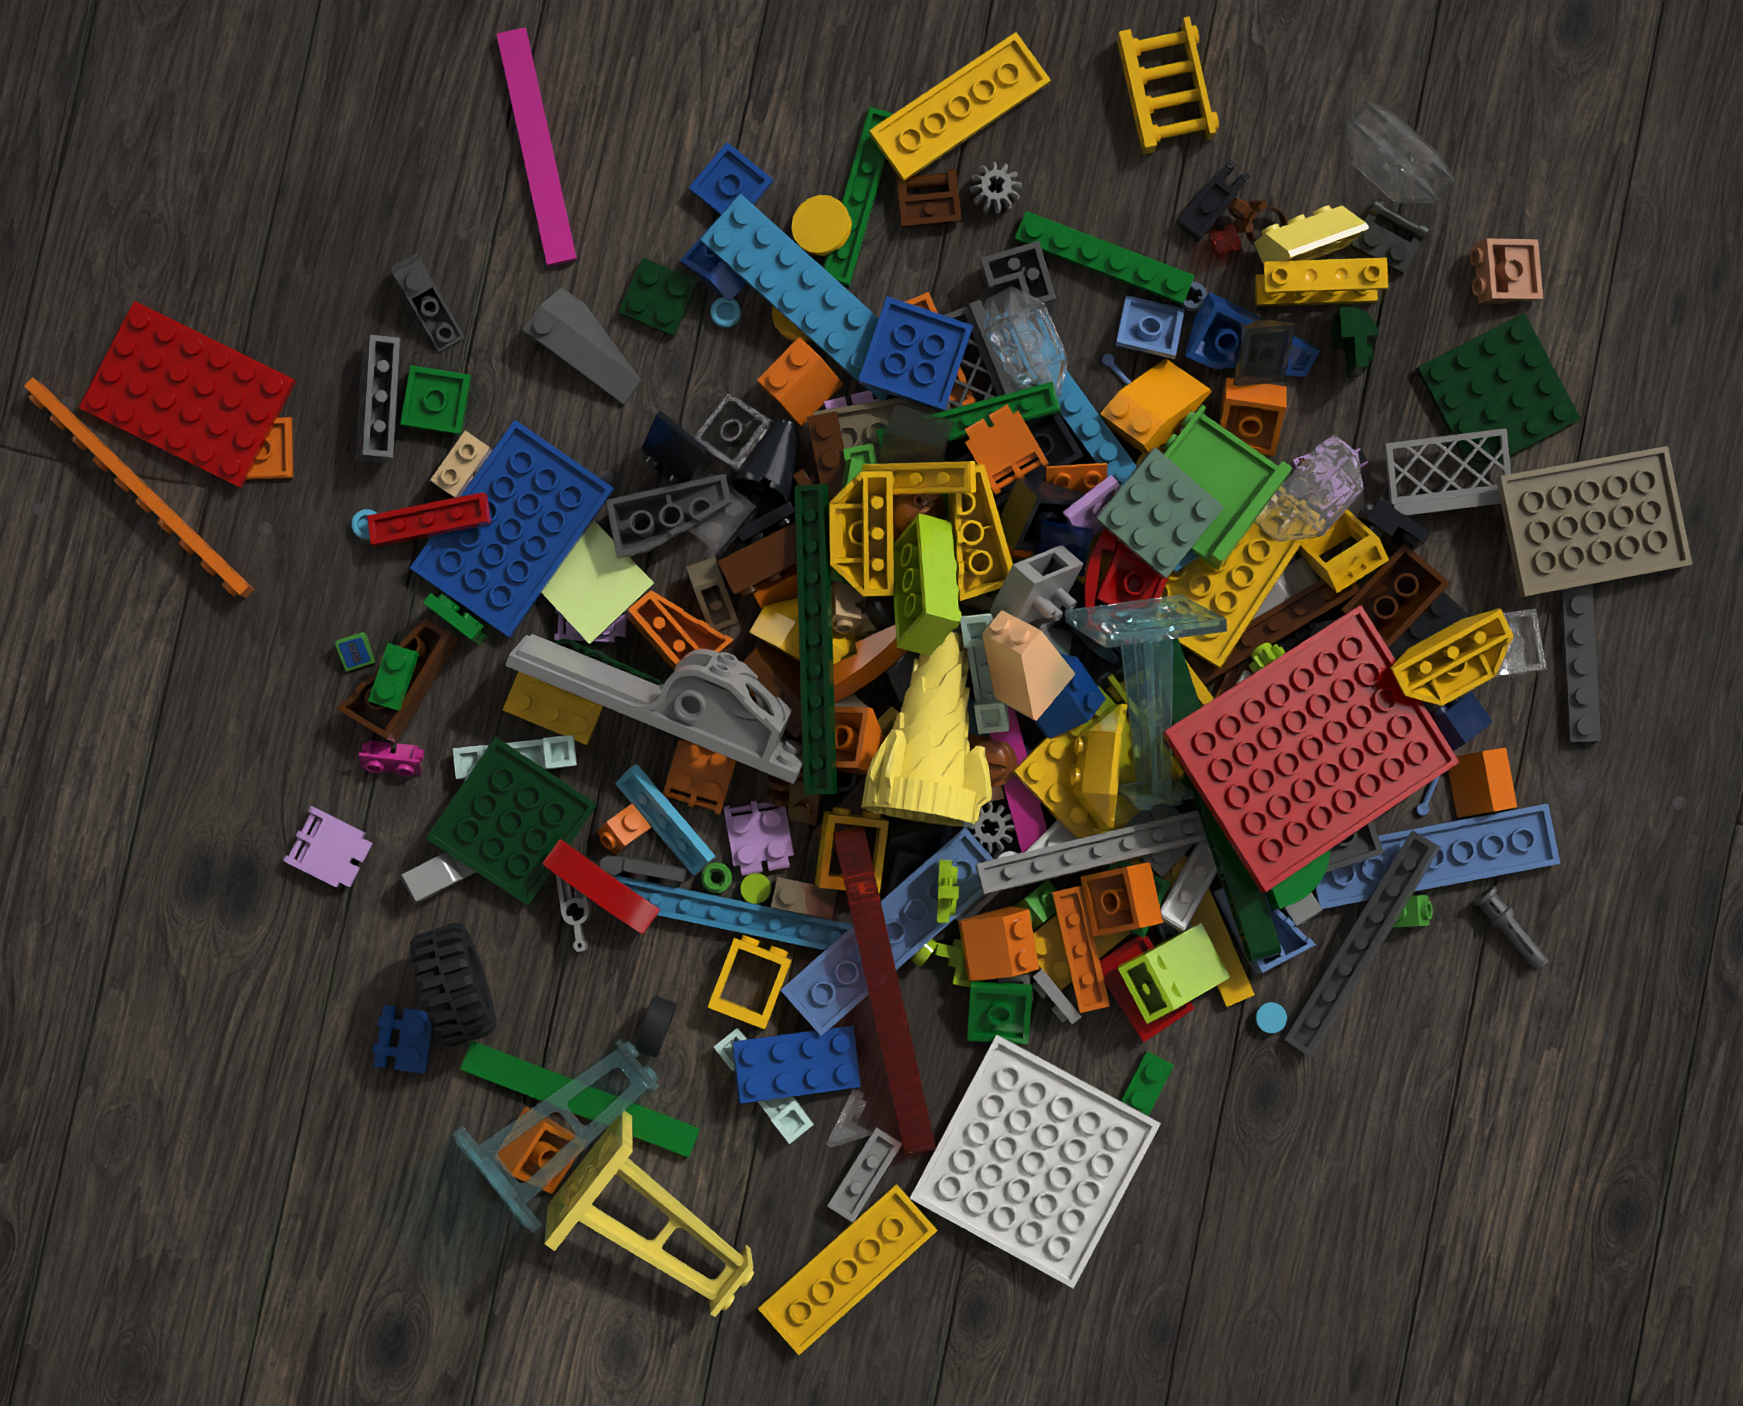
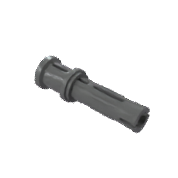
M1489 887L1478 895L1472 903L1483 910L1490 919L1489 924L1492 927L1499 928L1532 970L1534 972L1538 971L1549 962V959L1545 957L1531 937L1513 917L1514 909L1511 906L1505 905L1497 895L1496 887ZM1490 901L1496 907L1497 911H1495L1493 907L1489 904ZM1515 933L1518 934V936L1530 949V952H1528L1527 949L1523 946V944L1518 940V938L1515 936Z

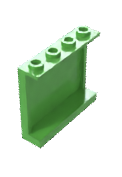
M1202 405L1196 413L1191 411L1186 416L1181 425L1184 429L1179 436L1173 434L1164 446L1166 450L1164 455L1224 507L1189 550L1210 566L1219 570L1286 482L1293 467L1284 461L1279 466L1207 417L1204 414L1206 407Z

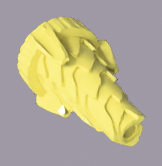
M951 632L946 637L944 643L939 645L931 656L920 654L919 659H914L910 687L906 691L901 712L897 714L893 729H891L874 755L868 768L862 809L885 816L917 822L973 827L979 820L980 808L991 800L992 788L989 765L985 756L986 748L975 746L970 751L969 740H967L969 730L967 706L970 687H966L969 659L967 648H964L962 635Z

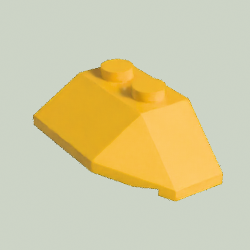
M861 471L829 502L830 565L862 596H894L893 471Z
M798 598L764 606L749 633L800 663ZM832 630L833 664L857 654L855 643L862 640V635L852 633L841 634Z
M1498 608L1461 619L1408 648L1393 664L1391 670L1403 695L1443 706L1494 678L1499 671L1514 635L1502 610Z
M1127 704L1112 705L1081 730L1079 737L1076 738L1074 743V754L1077 755L1076 767L1072 769L1070 779L1071 785L1074 786L1073 793L1096 824L1102 828H1114Z

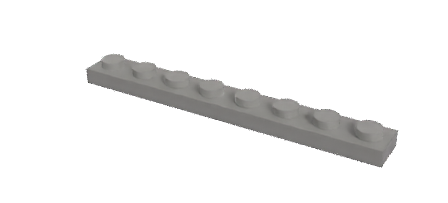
M1196 810L978 863L975 867L982 894L987 895L1207 841V837Z

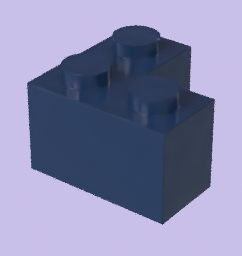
M1472 692L1462 698L1459 696L1430 713L1453 751L1466 744L1492 723V720Z

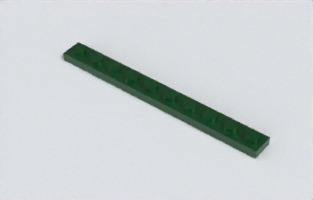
M828 485L795 486L804 795L837 794Z

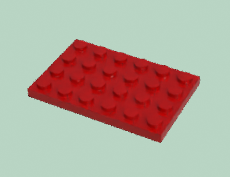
M134 301L79 408L242 489L247 475L256 461V457L259 456L266 438H268L274 426L275 420L279 417L297 381Z

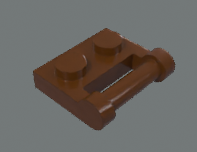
M949 169L947 173L912 176L905 182L896 175L901 229L961 223L956 169ZM941 185H948L949 188L948 192L907 196V189Z

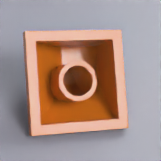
M835 706L836 770L867 775L874 755L885 740L875 713L870 707Z

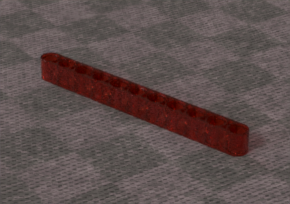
M861 826L833 833L905 1156L935 1150L934 1137L865 830Z

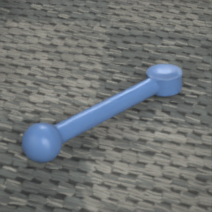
M1111 354L1104 355L1102 358L1103 365L1110 367L1126 386L1130 384L1131 381L1114 363V357Z
M1440 776L1431 781L1423 802L1417 805L1416 812L1419 815L1428 814V803Z

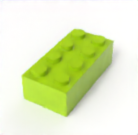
M918 513L893 544V598L897 648L931 656L939 645L944 643L946 637L953 629L957 628L960 624L961 611L958 606L959 586L956 582L957 561L954 558L955 537L952 535V523L950 521Z

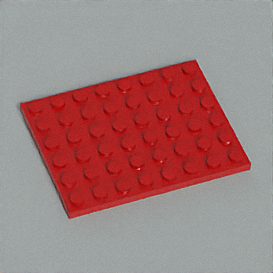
M1361 605L1161 732L1261 893L1267 892L1459 763L1458 758L1422 701L1403 695L1391 670L1396 660Z

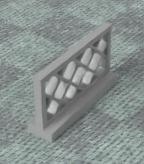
M1506 428L1384 443L1390 503L1388 504L1402 514L1413 515L1501 504L1497 484L1492 485L1483 477L1494 464L1503 471V475L1511 474ZM1499 436L1500 449L1492 457L1481 446L1488 437ZM1481 438L1477 444L1471 439ZM1460 440H1465L1474 447L1463 461L1450 451ZM1450 442V444L1447 447L1443 446L1441 443ZM1428 444H1435L1443 450V453L1433 465L1420 455ZM1412 446H1420L1417 451L1411 448ZM1405 448L1413 454L1403 469L1394 462L1393 449ZM1477 451L1490 460L1480 474L1467 465ZM1447 454L1460 464L1450 478L1437 469ZM1500 456L1502 464L1497 461ZM1417 458L1430 468L1420 481H1417L1407 473V470ZM1395 468L1400 472V473L1396 476V478H1395ZM1465 468L1476 479L1469 488L1462 489L1453 481L1462 469ZM1433 472L1446 481L1439 492H1431L1423 485ZM1404 475L1416 486L1409 495L1397 497L1396 484ZM1480 481L1486 485L1476 487ZM1450 485H1452L1455 488V490L1446 491V489ZM1420 488H1421L1424 492H1426V493H1423V494H1416V493L1419 491Z

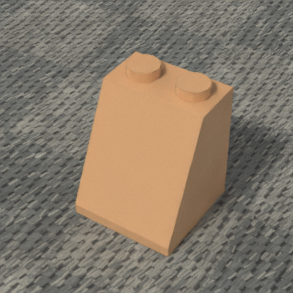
M1002 610L982 633L995 698L1037 721L1075 676L1074 671L1041 630Z

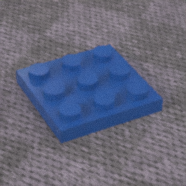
M887 296L857 383L943 412L946 409L973 325Z

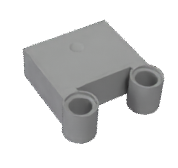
M1060 545L1013 564L988 614L991 613L994 619L1002 610L1045 633L1062 617V611L1060 610L1062 605L1067 610L1075 607L1076 600L1068 593L1083 563L1063 545Z

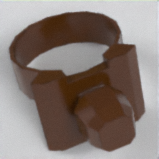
M1234 198L1228 205L1229 213L1236 219L1232 226V232L1246 233L1247 239L1253 246H1255L1254 242L1256 239L1253 234L1252 221L1259 211L1267 208L1274 211L1279 217L1281 227L1288 225L1286 215L1280 209L1267 207L1266 200L1246 202L1243 199Z

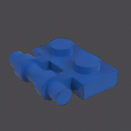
M384 1005L382 1016L378 1017L377 1026H380L377 1044L373 1046L372 1053L375 1054L373 1066L385 1068L387 1056L396 1057L394 1069L426 1074L433 1035V1026L429 1021L427 1012L404 1008L403 1019H395L396 1006ZM392 1028L401 1030L398 1047L389 1046Z

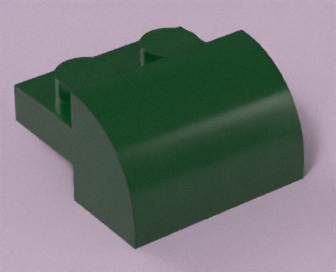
M1340 307L1330 319L1332 348H1345L1347 378L1359 377L1369 367V363L1373 361L1371 343L1379 336L1378 328L1372 317L1365 311L1355 307Z

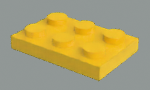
M519 671L502 710L563 736L574 735L575 741L588 745L604 706Z

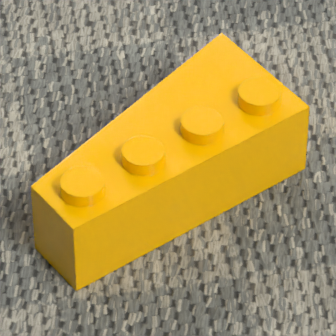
M975 464L976 493H948L949 521L952 523V535L955 537L954 558L957 561L956 582L959 586L958 601L1000 589L1013 565L984 464Z

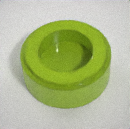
M750 874L741 883V894L750 903H762L771 894V883L762 874Z
M931 939L910 957V961L920 967L928 959L938 943Z

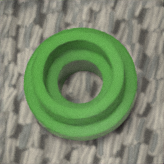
M711 863L702 872V884L710 892H723L728 889L732 882L731 871L722 863ZM714 872H720L723 876L722 881L718 884L713 883L711 880V875Z

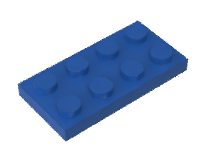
M853 1026L830 1028L822 1036L816 1030L731 1041L738 1103L740 1104L861 1087Z

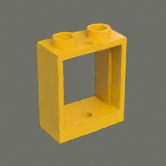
M1345 506L1314 525L1298 549L1307 564L1337 593L1389 561L1380 538ZM1350 536L1358 541V543L1326 563L1319 557Z
M833 807L832 812L824 811L815 884L819 888L880 894L889 821L881 817V814L863 810V815L851 814V809L843 807ZM835 823L877 827L871 877L829 873Z
M742 935L741 940L734 938L708 1008L765 1030L792 959L787 958L788 952L772 945L770 950L758 947L759 940ZM739 948L781 964L763 1014L720 998Z

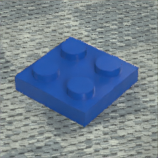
M726 142L690 185L689 191L721 216L740 193L755 205L774 183V180Z

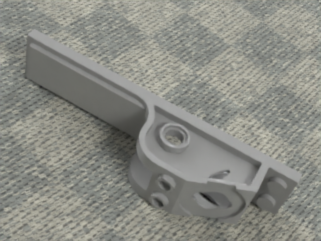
M531 634V636L526 635L509 654L505 665L507 667L794 784L803 767L802 745L794 741L781 740L792 710L779 697L775 698L757 680L758 676L745 663L738 661L730 653H719L709 649L691 651L680 660L674 672L661 685L648 682L534 634ZM751 690L756 696L757 704L750 697Z

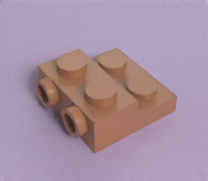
M1487 238L1473 244L1474 248L1471 250L1469 257L1470 263L1476 269V278L1472 283V291L1474 295L1478 296L1479 304H1505L1510 301H1539L1543 299L1538 239Z

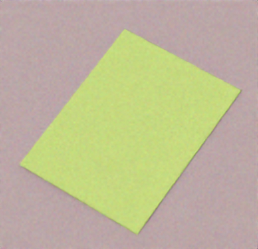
M593 520L544 588L542 594L590 644L649 589L654 582L630 557L617 558L613 539Z

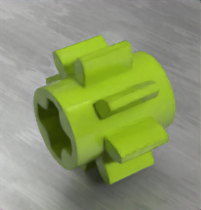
M1264 643L1251 653L1254 662L1249 664V667L1255 673L1286 652L1282 646L1278 647L1277 644L1272 646L1270 643Z

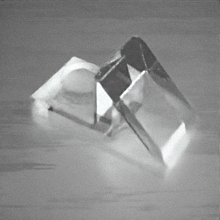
M856 1088L852 1089L826 1142V1146L833 1148L873 1134V1131L852 1121L853 1116L859 1119L867 1102L862 1100L864 1092Z

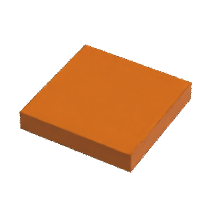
M282 417L275 420L274 426L268 438H266L259 456L256 457V461L246 480L294 478L293 424L291 417Z

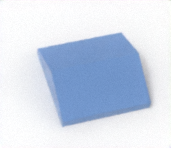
M1126 295L1115 346L1175 359L1185 309Z

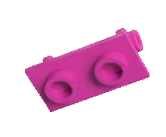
M369 740V743L363 742L362 753L358 755L362 769L372 773H382L383 771L395 772L404 777L422 776L420 761L424 760V749H419V746L397 743L394 754L390 753L392 744L389 742Z

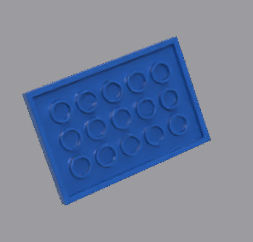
M514 420L461 495L486 493L491 524L432 536L410 569L511 638L542 594L544 588L581 539L615 489L527 427Z

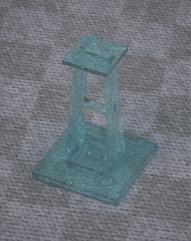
M1183 595L1065 610L1066 623L1106 648L1121 646L1136 783L1118 785L1117 794L1138 810L1153 809L1154 805L1162 803L1176 806L1183 804L1184 800L1194 799V792L1171 777L1172 749L1161 733L1172 726L1173 639L1227 632V619Z
M619 1039L612 1045L615 1050L481 1145L475 1142L463 1126L452 1134L454 1141L528 1233L533 1234L542 1224L526 1204L645 1090L652 1093L659 1088L655 1083L659 1079L649 1065L642 1067L636 1059L639 1053L629 1041L623 1043ZM620 1068L629 1078L630 1086L588 1125H582L568 1108V1101L612 1069ZM559 1112L574 1130V1138L527 1182L519 1183L499 1159V1151L551 1113Z

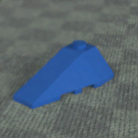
M1208 292L1194 318L1185 355L1213 369H1223L1224 367L1240 369V371L1246 372L1257 370L1268 371L1270 374L1306 377L1320 350L1246 309Z

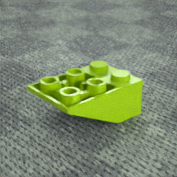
M1202 923L1183 931L1118 966V970L1147 1024L1179 1008L1230 978Z

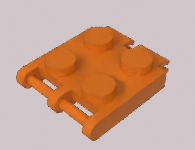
M1008 404L989 415L994 424L993 426L988 427L983 418L965 429L970 438L965 443L977 464L985 465L989 483L995 495L1001 492V488L1017 480V478L1024 479L1025 474L1041 465L1045 467L1049 464L1019 411L1012 413ZM1036 457L1039 458V460L1020 470V466ZM1010 472H1015V474L1009 476L999 483L995 482L1003 476L1009 474Z
M679 740L663 795L667 799L673 798L686 802L689 807L694 808L697 805L715 811L714 814L721 815L737 761L690 741ZM671 789L691 794V796L688 797L671 792ZM697 797L715 801L717 805L698 800Z

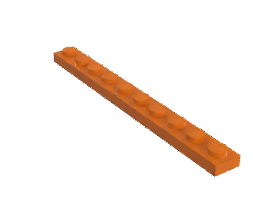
M32 377L24 385L31 392L28 398L40 409L45 406L52 413L49 417L50 420L61 430L67 427L74 434L71 440L83 451L88 448L96 456L92 460L105 472L110 469L117 476L114 481L125 492L131 489L138 496L135 502L148 514L151 511L160 517L157 523L169 534L174 531L181 538L178 543L190 555L196 552L203 559L200 565L212 576L216 573L225 580L221 585L232 596L235 597L239 594L247 598L255 590L41 382Z

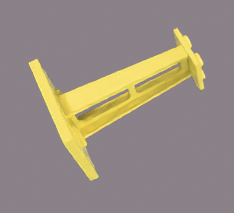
M622 1109L547 1204L544 1244L555 1251L576 1223L580 1221L709 1299L710 1314L716 1317L720 1310L726 1311L735 1298L733 1294L739 1286L744 1287L751 1280L754 1271H752L751 1248L745 1245L741 1252L738 1253L628 1158L633 1152L632 1116ZM614 1175L621 1177L668 1216V1222L653 1240L645 1239L592 1205ZM676 1228H683L725 1263V1268L717 1278L708 1279L662 1249L663 1244Z

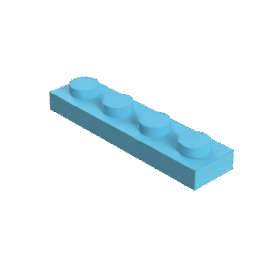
M637 763L629 768L615 783L693 876L716 857Z

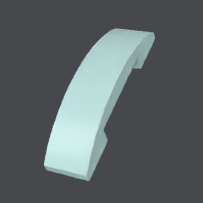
M991 613L961 616L960 621L964 648H967L972 677L978 734L1009 731L1008 705L998 701L994 696L982 633L993 620Z
M574 735L507 743L546 770L577 765ZM488 745L453 748L456 779H463L468 776Z
M736 1028L714 1046L715 1050L734 1072L731 1041L747 1039L739 1028ZM793 1096L757 1101L789 1144L814 1125Z

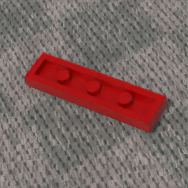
M484 492L367 515L370 541L374 547L491 524L488 496Z

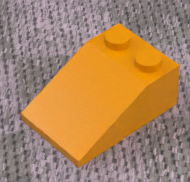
M1165 358L1121 389L1100 415L1111 431L1147 455L1153 447H1156L1161 452L1170 437L1176 434L1182 427L1181 425L1186 416L1191 411L1195 412L1212 391Z

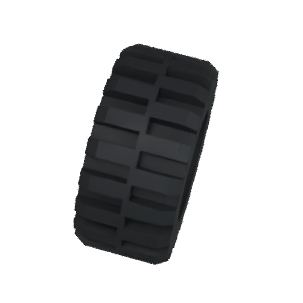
M455 922L415 935L410 941L413 971L424 1008L440 1043L443 1046L452 1048L491 1035L496 1029L494 1005L479 955L466 927Z

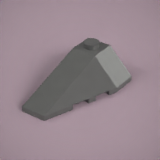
M562 287L538 307L522 329L526 337L623 405L627 403L642 382L586 304Z
M726 474L606 500L616 556L619 559L647 553L731 505Z

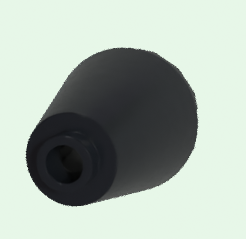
M784 419L771 423L733 475L732 486L735 490L749 499L751 494L761 498L759 503L767 506L780 507L788 503L791 495L800 435L794 423Z

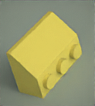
M1330 205L1314 211V216L1305 218L1304 214L1290 219L1286 226L1279 227V224H1274L1261 231L1263 235L1254 242V245L1262 263L1266 261L1313 260L1345 248L1369 229L1368 225L1343 205L1331 209Z

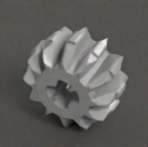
M992 162L991 171L985 166H981L979 169L981 176L973 175L972 181L976 185L970 187V193L978 195L974 199L975 205L985 202L983 211L986 213L989 211L990 206H994V211L997 215L1001 212V205L1006 210H1011V201L1018 202L1020 195L1015 191L1020 190L1022 185L1020 182L1014 181L1018 173L1013 171L1007 174V164H1004L1001 170H997L996 162ZM992 183H995V186L1001 185L1000 193H996V190H994V193L990 191Z
M987 802V813H984L981 807L978 822L975 823V826L966 828L968 831L974 830L975 834L972 835L979 839L978 842L981 845L987 843L986 851L991 854L993 850L992 843L995 842L997 849L1002 851L1004 846L1000 841L1001 838L1008 843L1012 842L1013 838L1004 833L1005 831H1015V826H1005V822L1011 820L1012 816L1011 813L1003 818L1000 816L1005 808L1003 805H1000L996 813H993V803ZM984 820H988L990 823H997L998 828L994 829L997 833L994 836H991L989 833H982L981 827L985 826L982 824Z

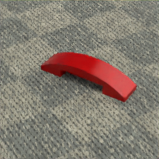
M1107 529L1099 537L1092 552L1086 571L1083 591L1086 625L1092 641L1096 645H1100L1102 642L1106 611L1094 609L1102 554L1113 555L1116 545V537Z
M559 839L542 863L575 889L642 935L661 910L590 861L562 839Z

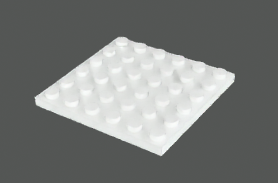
M996 1035L910 1199L1074 1289L1161 1123L1005 1038Z

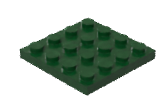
M1525 313L1416 368L1450 435L1506 428L1509 456L1581 420ZM1499 436L1488 437L1481 446L1492 457L1500 449ZM1481 438L1471 440L1477 444ZM1460 440L1456 443L1464 460L1474 447L1465 440ZM1477 451L1467 465L1476 472H1479L1485 468L1490 460Z
M494 736L427 834L426 839L529 906L552 872L542 863L559 839H562L569 845L597 806V803Z

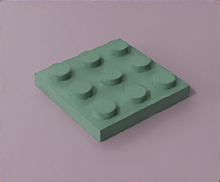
M1153 447L1094 519L1164 579L1170 575L1224 507L1162 452Z

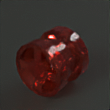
M1232 223L1225 225L1223 230L1208 232L1210 245L1218 260L1224 259L1230 252L1239 253L1242 251L1240 237Z

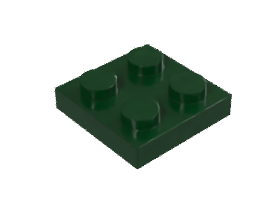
M642 257L620 307L619 314L675 338L698 285V280Z

